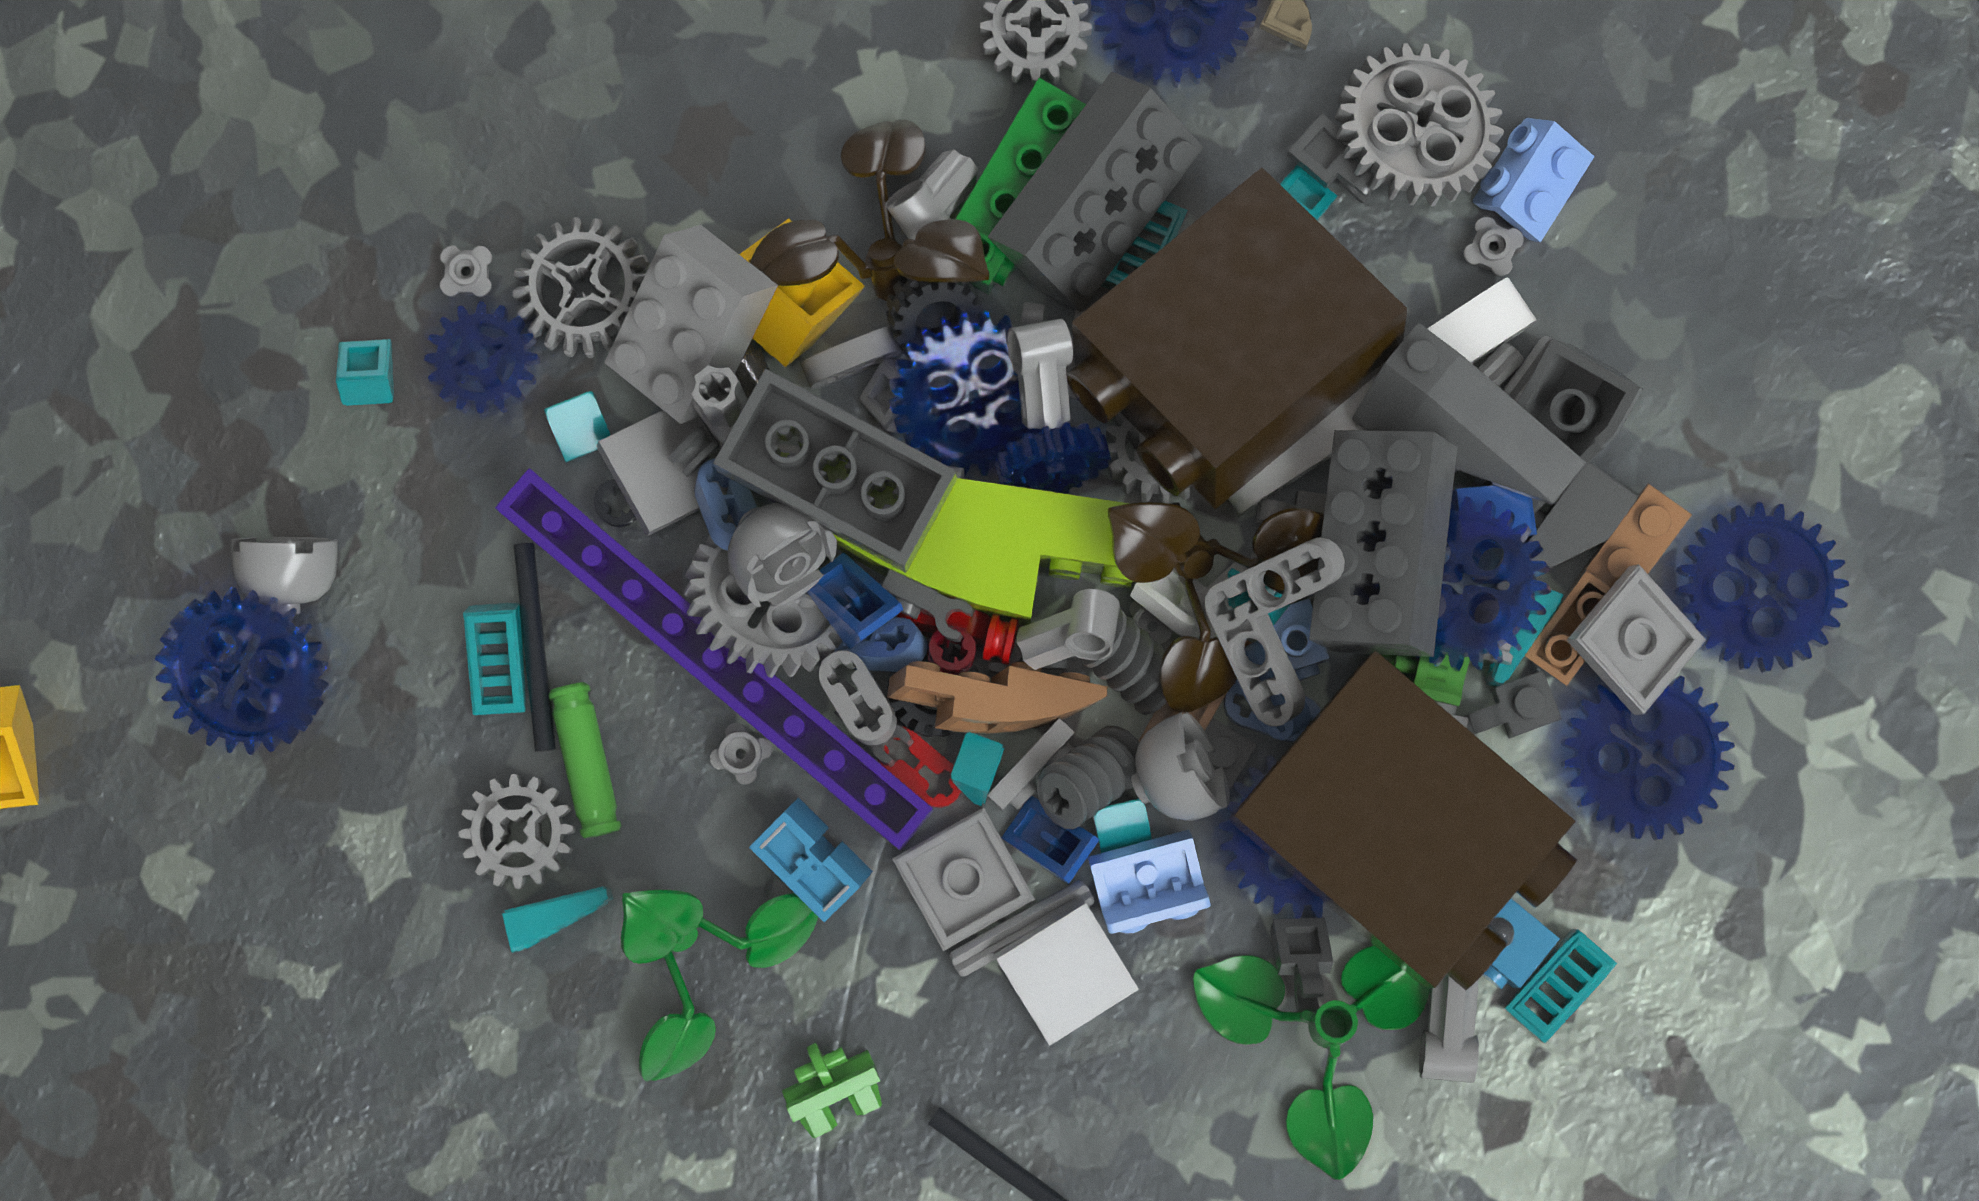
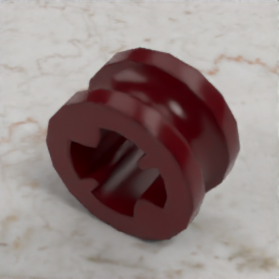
M948 626L962 634L961 641H950L937 630L932 635L928 646L927 661L940 666V672L958 676L959 673L968 672L971 669L976 653V644L972 635L964 628ZM950 642L959 644L961 646L959 655L964 659L959 661L955 656L953 663L943 660V649L939 646L944 644L946 648H949Z

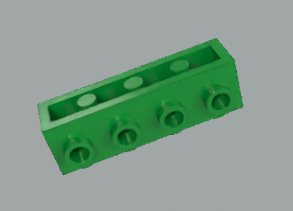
M1038 78L956 217V220L972 224L981 236L985 261L989 271V280L971 281V284L987 295L990 294L996 283L1004 287L1016 267L988 238V235L1086 106L1085 103L1041 78Z

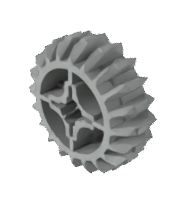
M574 217L571 221L572 232L565 234L562 226L556 222L551 225L552 231L556 236L552 241L548 242L544 235L540 233L534 236L535 242L541 249L538 254L528 249L522 251L521 257L528 264L532 265L531 269L516 268L514 270V277L517 280L528 283V285L517 287L512 291L515 300L528 302L517 311L518 316L521 320L536 318L531 323L528 331L534 338L548 331L544 345L550 350L555 349L561 340L564 339L563 350L564 354L568 357L574 356L578 343H583V350L587 358L595 357V342L602 341L604 348L609 353L613 345L610 337L619 332L646 275L637 273L644 270L649 265V261L646 255L631 257L638 248L634 238L626 239L619 244L622 230L617 225L611 227L603 237V223L601 219L594 218L590 224L589 231L584 232L581 219ZM584 249L596 250L594 255L589 253L586 259L576 266H568L559 261L555 263L561 257L573 251ZM611 257L622 266L624 272L625 288L621 300L613 296L611 291L603 286L605 275L608 272L606 265ZM546 276L553 279L558 286L563 288V296L559 303L561 310L556 319L547 313L543 302V284ZM589 277V281L599 296L591 293L586 297L583 293V298H577V293L567 279L574 283L581 279L584 283V278ZM591 309L612 313L606 319L594 325L583 327L571 326L573 321L578 322L580 317Z

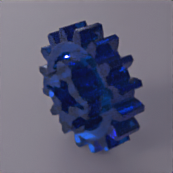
M478 302L476 314L472 315L462 305L458 306L457 314L459 320L453 323L449 319L442 317L439 321L446 330L443 336L430 334L428 340L437 347V353L424 355V361L428 365L438 368V370L428 376L429 382L432 385L445 384L439 396L446 403L458 396L457 409L464 414L470 409L472 404H476L477 412L481 417H487L489 405L495 404L502 413L508 412L506 399L512 395L515 399L523 402L526 398L519 387L522 383L535 384L537 381L534 375L527 371L528 366L540 364L538 354L527 352V349L536 344L537 340L532 333L519 335L526 323L520 316L513 318L508 323V310L505 306L499 305L493 315L489 314L488 307L484 302ZM480 327H493L503 331L508 336L504 337L502 335L494 339L484 335ZM461 336L462 343L457 354L449 357L454 343ZM481 349H485L491 355L487 358L489 367L484 370L473 364L478 361L476 352ZM516 361L512 375L504 383L502 378L508 364ZM473 380L480 383L485 392L466 390L459 386L457 382L461 381L464 383Z
M1067 422L1059 428L1051 429L1049 426H1044L1042 429L1035 428L1036 432L1033 434H1022L1023 440L1008 442L1006 444L1007 451L997 453L998 462H995L999 482L1002 485L1069 494L1072 487L1079 488L1083 486V481L1099 477L1098 470L1109 467L1107 460L1111 459L1105 434H1102L1099 427L1089 429L1088 423L1071 427L1070 422Z

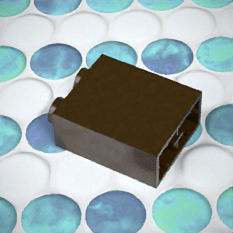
M1261 167L1072 321L1075 367L1066 374L1067 383L1082 406L1098 421L1107 423L1120 412L1146 438L1136 447V451L1146 470L1163 489L1174 496H1178L1192 485L1216 510L1380 372L1385 362L1404 340L1407 307Z
M1376 651L1363 660L1228 818L1233 825L1422 987L1436 988L1441 980L1448 975L1464 990L1469 989L1488 970L1507 945L1508 941L1489 926L1496 915L1515 893H1518L1534 908L1538 907L1559 886L1577 861L1571 853L1558 843L1576 821Z

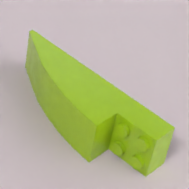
M781 452L780 456L787 457L790 453ZM839 461L835 467L827 464L823 468V471L828 476L827 482L834 483L838 478L845 480L849 476L845 469L847 463ZM957 478L955 485L906 573L834 535L837 540L838 550L884 576H887L889 569L938 591L939 594L947 598L961 599L970 604L974 610L983 612L990 617L994 613L1000 615V619L1006 622L1011 621L1012 618L1019 619V625L1022 626L1031 624L1039 566L1048 567V575L1060 579L1079 580L1082 572L1101 575L1100 583L1108 586L1131 588L1133 582L1120 572L1115 563L1112 550V532L1108 518V508L1130 504L1124 502ZM887 486L883 492L873 490L870 496L874 497V507L882 509L885 504L893 506L897 501L893 498L892 492L894 488Z

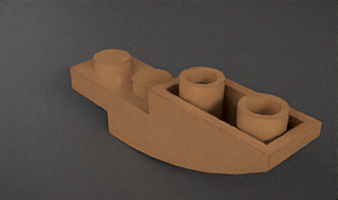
M1647 483L1613 534L1598 547L1562 597L1560 605L1525 656L1567 686L1585 662L1567 639L1629 566L1640 565L1648 574L1692 514Z
M915 661L909 663V665H906L890 677L887 698L937 708L935 728L967 733H1002L1042 727L1056 722L1059 718L1061 720L1066 719L1107 697L1108 686L1090 683V677L1080 673L1068 672L1062 673L1059 676L1042 673V668L1034 670L1025 662L1010 664V666L993 676L990 682V677L982 673L962 672L957 676L940 672V666L934 663Z

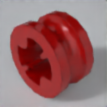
M993 613L986 636L983 660L989 661L992 657H999L1002 660V664L1009 665L1016 640L1019 619L1012 618L1011 621L1004 622L1000 619V615Z

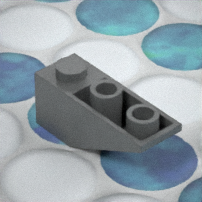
M1589 462L1581 469L1546 513L1541 509L1534 513L1537 535L1527 536L1526 541L1516 555L1509 550L1505 552L1490 573V576L1497 581L1489 593L1496 597L1601 545L1610 538L1636 502L1638 496Z

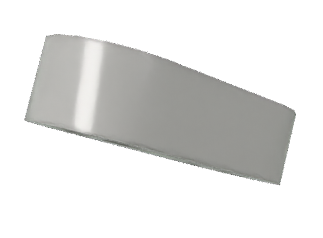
M884 327L817 353L801 363V367L810 388L816 389L880 365L883 358L893 359L902 351L890 327Z
M838 650L830 653L819 667V680L844 724L854 737L863 744L879 745L886 742L896 729L897 718L892 706L868 667L855 653L848 650ZM843 664L848 670L857 668L852 673L851 678L858 691L852 695L849 694L848 690L840 682L834 685L831 683L838 677L835 669L839 665ZM863 701L867 703L873 712H884L878 718L881 727L877 731L872 732L867 726L861 729L858 727L863 723L864 717L857 705Z

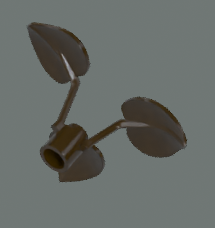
M904 119L895 120L894 122L884 121L861 129L845 142L841 150L843 168L850 175L859 178L876 175L885 238L875 241L869 247L865 259L866 262H863L840 236L831 235L827 237L824 225L817 220L792 221L775 228L760 242L750 262L769 277L771 281L778 284V286L801 285L814 282L829 274L838 262V250H840L858 269L861 279L871 278L876 296L884 301H887L889 295L896 296L893 286L898 280L906 283L908 281L907 278L924 282L989 280V271L985 261L981 236L977 229L966 221L947 219L931 222L924 225L917 232L915 240L906 239L903 242V246L895 240L892 217L886 208V202L889 199L886 175H906L915 171L921 164L926 152V142L921 129L914 122Z
M1139 502L1108 508V518L1112 532L1113 557L1120 572L1131 581L1149 583L1165 578L1175 569L1179 574L1178 579L1184 585L1200 630L1199 638L1182 636L1175 639L1166 649L1159 667L1160 687L1166 702L1173 710L1178 713H1189L1223 696L1237 680L1218 637L1210 638V627L1193 584V579L1202 578L1210 572L1213 567L1214 555L1216 554L1244 567L1251 568L1311 539L1320 538L1322 536L1324 513L1306 508H1290L1270 515L1261 523L1254 534L1252 549L1257 557L1250 558L1221 545L1217 539L1206 541L1200 534V528L1194 516L1188 510L1178 505L1159 502ZM1319 558L1312 559L1297 567L1300 577L1318 570ZM1272 570L1265 572L1263 582L1267 587L1273 590L1285 589L1284 581L1278 573Z

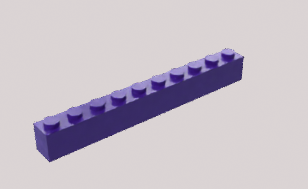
M530 468L497 504L495 509L899 851L933 813L934 810L930 805L777 676L768 677L764 665L758 663L752 673H748L746 670V659L741 656L732 664L727 663L729 653L727 647L723 646L711 651L709 647L715 636L712 632L706 634L696 633V629L703 617L688 616L687 610L691 604Z

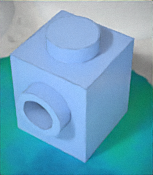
M1310 599L1290 604L1288 609L1274 624L1276 633L1299 681L1320 674L1318 664L1324 663L1329 659L1325 647L1309 640L1313 611Z

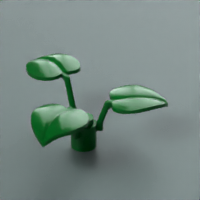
M647 890L623 893L624 917L621 931V948L623 953L631 962L638 964L654 962L664 957L683 1006L681 1015L668 1014L661 1017L647 1033L639 1056V1073L646 1082L650 1080L657 1081L684 1071L706 1054L715 1037L716 1027L713 1019L706 1013L694 1014V1005L673 951L682 952L691 947L698 937L697 928L701 927L737 949H747L746 961L754 968H766L780 964L793 956L805 944L818 920V916L795 893L781 895L762 904L753 913L746 925V937H737L703 917L702 903L695 895L689 892Z
M1376 946L1367 947L1357 952L1349 959L1340 977L1341 986L1345 993L1354 999L1355 1002L1349 1005L1343 1001L1332 1000L1324 1003L1314 1013L1308 1010L1303 1012L1277 1010L1285 996L1284 981L1281 975H1278L1277 968L1262 958L1249 955L1234 956L1216 964L1197 969L1193 975V988L1200 1011L1210 1026L1228 1041L1242 1045L1261 1043L1268 1037L1271 1031L1273 1018L1278 1021L1307 1023L1312 1040L1317 1045L1328 1049V1058L1322 1081L1323 1091L1317 1089L1305 1090L1292 1101L1286 1115V1131L1292 1146L1303 1158L1334 1180L1345 1178L1359 1164L1367 1150L1373 1130V1112L1368 1098L1358 1087L1345 1085L1333 1090L1332 1082L1337 1059L1341 1054L1340 1046L1355 1034L1358 1026L1356 1013L1361 1009L1367 1022L1378 1029L1400 1030L1415 1022L1425 1009L1430 987H1422Z

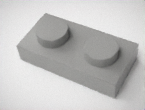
M1059 718L992 789L987 798L1002 812L1009 804L1018 810L1037 790V785L1032 781L1046 765L1053 764L1058 758L1074 748L1068 741L1074 736L1075 732Z

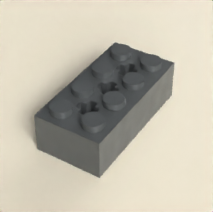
M1111 71L988 235V238L1043 294L1082 312L1204 147L1151 87Z
M766 368L713 462L717 471L775 503H781L811 518L829 529L832 534L904 573L908 571L957 481L956 470ZM793 435L798 436L797 442L801 448L798 454L790 453L787 457H781L780 448L776 446V443L780 439L788 442ZM840 460L846 462L845 469L849 476L845 480L838 478L834 483L827 482L828 476L823 471V468L827 464L835 467ZM887 486L893 487L894 491L892 493L893 498L897 500L893 506L885 504L882 509L874 507L875 500L874 497L870 496L873 490L883 492Z
M1334 430L1321 538L1330 539L1337 544L1343 553L1345 564L1344 571L1337 581L1315 592L1309 640L1333 652L1372 654L1376 651L1384 655L1434 657L1457 446L1437 433L1430 431ZM1319 557L1318 570L1325 567L1321 557Z

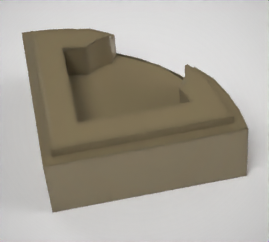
M1272 0L1259 29L1306 50L1311 36L1312 23L1305 1Z

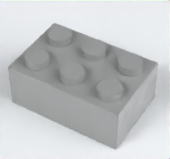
M702 225L666 234L661 240L604 363L680 424L698 418L700 416L693 408L694 399L691 395L696 383L694 376L708 365L721 369L729 367L735 374L778 284L771 281L769 277Z

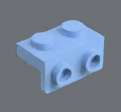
M1526 118L1511 132L1504 152L1495 166L1481 180V188L1474 197L1473 203L1480 209L1498 213L1514 228L1520 230L1522 235L1528 240L1541 242L1595 156L1555 121Z
M1190 830L1088 857L1100 909L1110 934L1117 932L1135 933L1144 929L1150 923L1169 918L1176 920L1186 919L1197 914L1199 910L1211 906L1209 895L1203 883Z

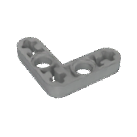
M1321 537L1311 539L1215 584L1205 596L1206 613L1252 711L1266 725H1283L1298 716L1305 706L1303 687L1268 613L1333 584L1341 577L1345 564L1343 553L1337 544L1330 539ZM1322 558L1325 567L1300 577L1297 567L1312 559ZM1267 570L1275 571L1283 579L1285 589L1282 597H1274L1266 590L1263 580ZM1248 591L1249 597L1252 600L1228 610L1224 600ZM1247 638L1256 639L1264 647L1265 661L1262 665L1254 664L1246 656L1244 648ZM1272 670L1275 676L1261 682L1259 676ZM1282 693L1286 703L1274 706L1270 697Z

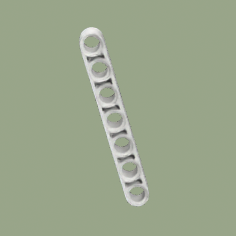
M1507 277L1427 329L1474 364L1499 348L1503 343L1510 341L1525 331L1537 319ZM1377 375L1228 499L1239 516L1256 507L1258 502H1261V499L1270 498L1331 458L1334 430H1365L1353 421L1352 417Z

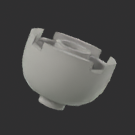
M778 502L766 504L749 510L740 519L728 545L729 571L740 589L754 606L761 607L760 602L767 600L773 608L783 606L801 597L819 582L823 574L818 570V567L823 563L826 556L833 562L837 550V540L829 529L794 509Z
M257 537L231 540V567L236 584L240 591L250 600L268 604L269 614H300L301 604L321 598L329 591L336 577L338 563V540L273 537V539H264L263 542H257Z
M1181 712L1173 715L1147 731L1138 743L1135 755L1137 773L1131 776L1134 790L1144 804L1151 802L1160 813L1179 821H1194L1208 817L1227 807L1230 800V792L1223 767L1214 770L1207 753L1215 751L1211 740L1199 722L1190 713L1182 714Z

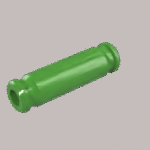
M580 682L550 690L548 696L549 700L553 701L554 704L553 718L576 817L581 822L580 836L587 839L620 831L622 825L621 821H617L616 817L617 803L594 704L588 695V692L591 691L590 686L586 682Z

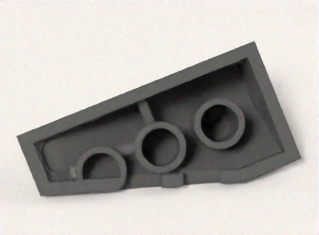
M1419 322L1385 362L1352 417L1353 421L1367 431L1435 432L1458 447L1455 472L1462 471L1491 481L1495 486L1550 505L1556 502L1586 464L1581 457L1463 355Z
M1552 339L1517 403L1588 464L1618 435L1643 389L1615 368L1576 346ZM1476 477L1471 487L1491 486L1493 484L1491 481ZM1532 498L1535 513L1545 502ZM1504 541L1488 543V545L1498 548Z

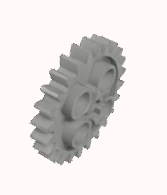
M1403 43L1397 57L1388 47L1383 48L1378 61L1368 56L1360 68L1361 71L1355 69L1347 81L1349 86L1344 87L1338 98L1342 104L1338 108L1334 119L1344 124L1339 128L1336 139L1351 141L1342 154L1343 158L1358 157L1360 163L1354 174L1358 176L1370 171L1374 175L1370 189L1374 190L1383 182L1389 185L1388 198L1390 200H1393L1399 191L1402 190L1407 192L1409 205L1414 206L1419 196L1423 193L1430 206L1436 205L1442 192L1451 202L1455 201L1461 192V188L1469 193L1479 181L1478 178L1484 179L1492 167L1490 163H1493L1500 152V148L1496 144L1503 135L1504 129L1494 124L1502 115V110L1487 107L1495 96L1494 90L1480 92L1477 87L1484 75L1479 73L1468 78L1464 74L1468 61L1464 59L1454 67L1449 64L1450 53L1447 49L1436 59L1431 57L1429 44H1424L1419 54L1414 55L1408 43ZM1395 88L1405 90L1411 98L1399 95ZM1442 107L1452 109L1459 118L1451 117ZM1379 131L1390 133L1396 141L1386 140L1380 135ZM1427 150L1437 152L1444 161L1433 159L1427 153Z
M710 535L704 545L700 544L692 558L693 562L685 575L690 581L684 590V596L694 599L687 610L688 616L703 617L696 629V633L706 634L712 632L715 638L709 649L714 651L723 646L729 649L727 663L732 664L741 656L746 659V670L748 673H752L757 664L761 663L764 664L768 677L772 678L780 665L783 666L789 677H793L801 665L810 672L819 660L823 661L830 653L834 652L835 648L840 646L842 639L807 594H803L801 597L783 606L773 608L770 605L755 629L750 628L747 622L757 606L752 604L730 573L728 550H724L716 545ZM824 559L823 563L818 567V570L826 566L831 561H826V559ZM729 597L736 599L742 605L734 603ZM775 625L782 627L787 633L780 631Z

